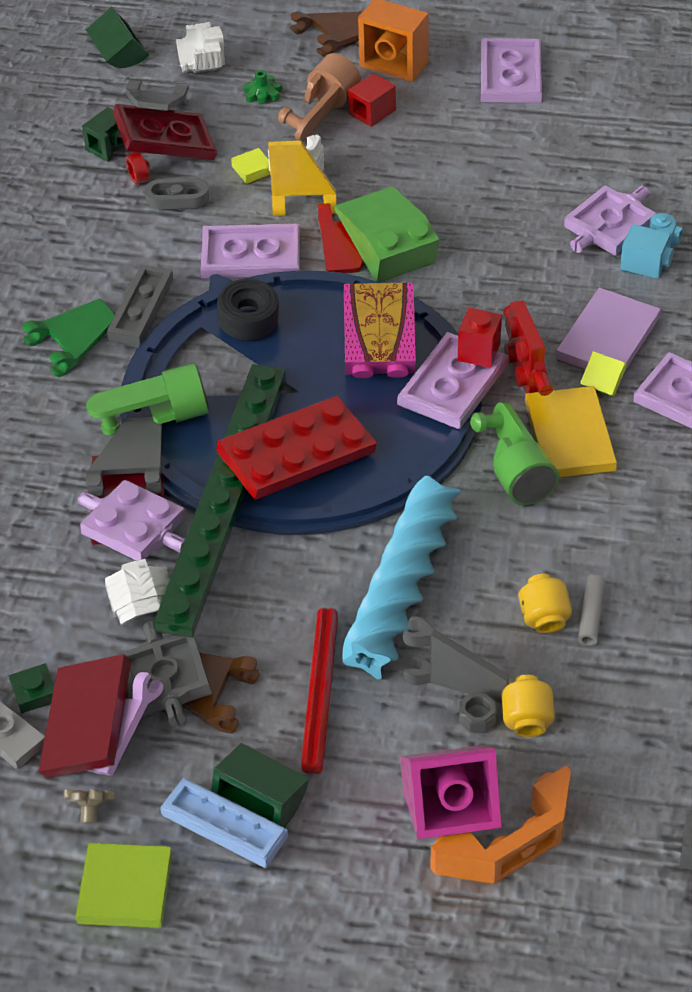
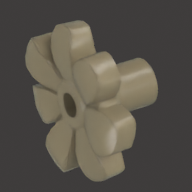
M65 789L63 798L69 799V802H76L81 806L80 822L97 823L98 807L106 803L113 804L116 801V792L112 790L99 791L89 789V791Z

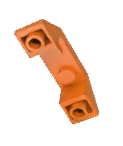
M565 765L554 773L547 772L539 777L533 785L531 808L537 815L530 817L520 829L508 836L502 835L494 839L487 849H484L471 832L440 836L431 846L430 869L435 875L495 884L562 842L571 770Z

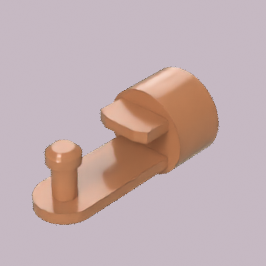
M331 53L326 55L312 70L307 78L308 85L304 101L311 104L316 98L319 102L304 118L294 114L293 110L289 107L282 108L278 114L279 122L282 124L287 123L297 129L295 140L304 142L334 108H340L347 102L348 90L361 82V76L357 67L345 56Z

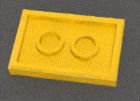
M594 386L553 390L547 396H541L539 392L525 394V405L535 442L543 447L557 468L559 478L616 471V458Z

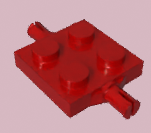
M524 300L511 302L503 310V314L506 317V332L509 337L508 343L504 344V353L509 355L508 363H513L515 367L514 373L518 387H523L526 393L539 392L541 396H547L553 392V386L548 378L547 369H545L544 343Z

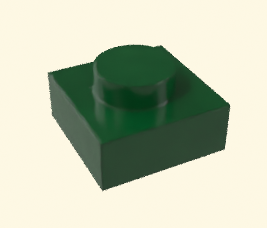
M46 663L8 675L21 714L51 704L54 683Z

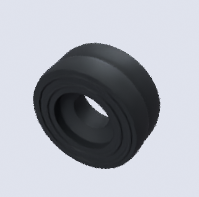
M248 278L235 280L221 290L217 301L218 322L226 334L235 339L252 341L266 337L275 329L279 317V300L275 290L270 285L257 279ZM250 306L255 307L257 310L247 313L241 312L239 309Z

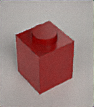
M374 73L348 90L349 115L370 127L374 126L396 110V85Z
M468 307L458 331L457 361L488 368L492 367L501 342L502 314Z

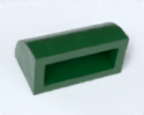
M112 6L86 29L105 61L111 66L127 68L139 64L149 56V53L131 26Z
M240 743L214 767L211 791L285 828L303 800L309 778Z

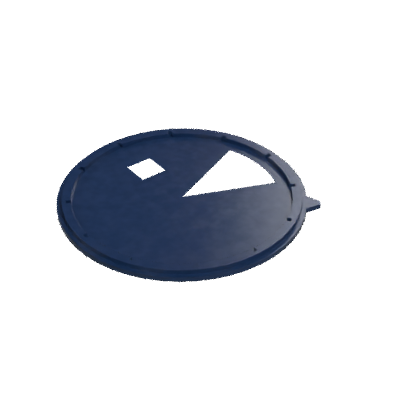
M296 270L248 277L249 279H257L270 285L275 290L279 300V317L275 329L266 337L252 341L235 339L226 334L220 327L218 322V297L221 290L233 281L214 274L210 276L209 291L191 299L160 321L141 342L127 366L122 386L163 375L162 371L165 370L178 347L191 334L202 327L256 364L286 369L285 383L300 393L281 394L272 420L338 396L377 442L375 453L255 500L246 489L233 527L264 533L298 535L329 533L376 522L404 510L411 490L424 476H430L436 482L442 484L461 463L476 435L470 424L471 417L474 413H480L482 409L481 400L462 428L457 429L397 405L400 392L444 335L449 332L458 336V332L447 320L415 297V373H408L407 376L401 378L390 377L387 374H373L369 378H356L352 374L345 375L344 284L381 282L338 272ZM246 306L241 307L239 310L250 313L255 312L257 309ZM240 395L206 396L210 409L208 410L209 414L177 423L176 420L162 423V451H164V456L161 454V477L164 479V492L170 498L194 512L197 510L218 455L216 451L217 441L224 438ZM150 406L121 413V424L126 418L152 417Z

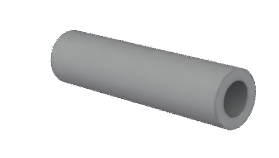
M590 575L586 578L578 642L584 646H594L598 640L605 586L604 578L599 575Z

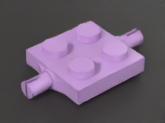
M605 185L565 217L564 227L579 235L570 243L573 251L580 253L586 246L593 243L616 256L622 251L623 242L632 224L650 228L651 217L657 213L641 203L650 195L647 187L641 185L633 193L625 194Z
M126 480L105 498H99L88 493V491H83V494H80L78 504L92 510L80 523L81 534L136 561L147 558L152 551L162 546H167L179 553L181 552L185 539L174 534L173 531L185 518L184 507Z

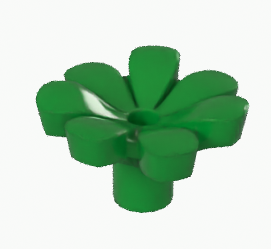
M264 70L256 71L252 82L245 83L243 91L246 93V101L252 103L257 99L259 104L266 103L267 97L272 101L279 100V92L283 90L282 84L275 82L274 76L267 75Z

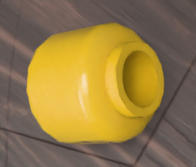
M542 573L530 577L528 583L518 593L524 623L530 628L536 629L538 633L546 634L561 630L572 615V606L566 584L558 578L550 577L549 574Z
M534 675L516 677L515 682L507 685L502 691V710L505 725L513 730L517 736L536 737L544 734L546 729L555 720L554 695L551 686L538 680V677Z

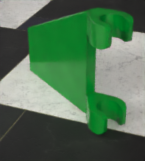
M99 298L44 321L30 320L25 322L22 328L29 335H25L23 340L29 346H35L50 334L64 350L51 353L49 356L50 361L55 366H51L50 370L55 376L62 377L76 366L107 333L115 313Z

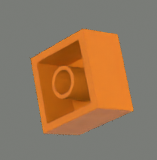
M372 0L359 15V66L413 82L429 62V13L385 0Z

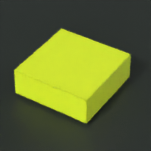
M260 148L231 158L232 167L246 184L270 175L269 159Z
M593 351L580 384L585 387L594 386L596 391L615 397L627 364Z

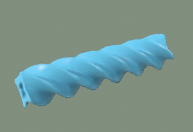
M424 476L411 490L404 512L399 517L394 528L393 537L382 555L381 564L370 582L369 591L358 609L356 621L349 629L345 638L342 662L345 665L361 668L374 678L382 679L381 666L399 658L393 638L405 630H410L406 609L423 601L417 581L435 572L430 562L429 553L446 546L440 527L447 522L457 519L451 501L461 494L459 489L442 486L430 476Z

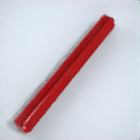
M322 607L317 611L301 756V769L306 774H319L323 770L338 625V612L334 608L327 609Z

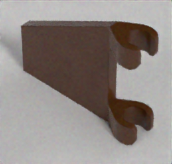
M296 11L291 14V19L297 22V24L291 25L290 29L296 34H302L313 24L324 33L317 37V42L323 46L317 48L316 51L325 57L333 53L338 47L359 40L358 17L363 11L309 14Z
M200 653L212 694L182 705L208 725L222 732L232 734L236 731L239 720L235 718L236 709L231 705H216L229 675L244 683H256L260 675L259 670L256 669L257 660L251 656L233 659Z

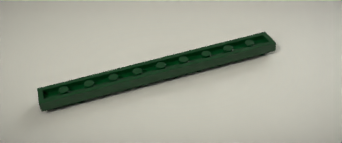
M251 365L224 438L272 420L286 381V369ZM219 454L216 457L154 620L155 632L193 638L245 495L246 488Z

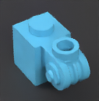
M666 213L653 215L650 220V228L632 224L622 245L620 269L658 279L663 267H669L674 253V248L671 247L672 245L679 246L683 227L677 226L675 218Z

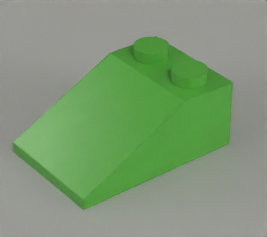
M392 186L335 205L334 210L375 281L382 282L435 263L439 245L438 236L425 214L395 187Z

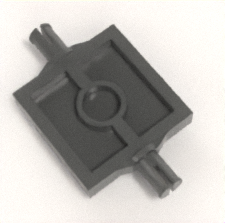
M152 620L153 632L148 622L143 626L147 641L136 648L118 653V655L125 654L131 660L127 684L129 699L133 698V681L140 672L151 674V678L147 683L148 689L153 680L163 683L162 693L147 705L142 717L166 710L169 724L176 727L178 724L175 714H177L180 725L186 721L181 704L208 696L212 692L195 636L193 638L179 635L162 636L160 632H155L154 620Z

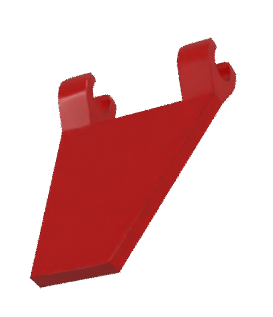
M318 204V221L326 271L344 274L360 272L364 261L342 222H333L331 204Z

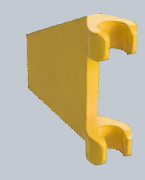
M268 142L273 216L286 215L285 196L323 195L324 203L331 204L332 214H337L334 210L335 205H337L336 189L303 142Z

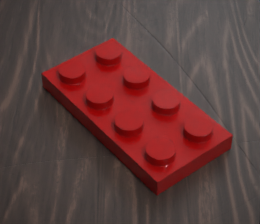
M335 396L217 441L216 451L256 500L375 453L377 442L340 398Z

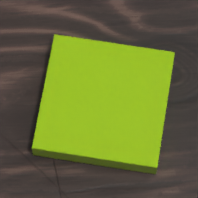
M88 843L75 916L77 924L162 928L172 860L171 847Z

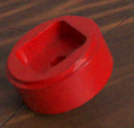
M140 152L128 154L126 166L133 183L139 185L148 182L149 162L143 158Z

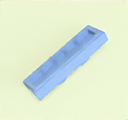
M184 777L160 807L162 816L264 868L268 867L288 838V830Z

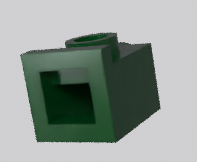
M109 107L82 125L85 150L107 162L112 159L111 154L124 145L113 110Z

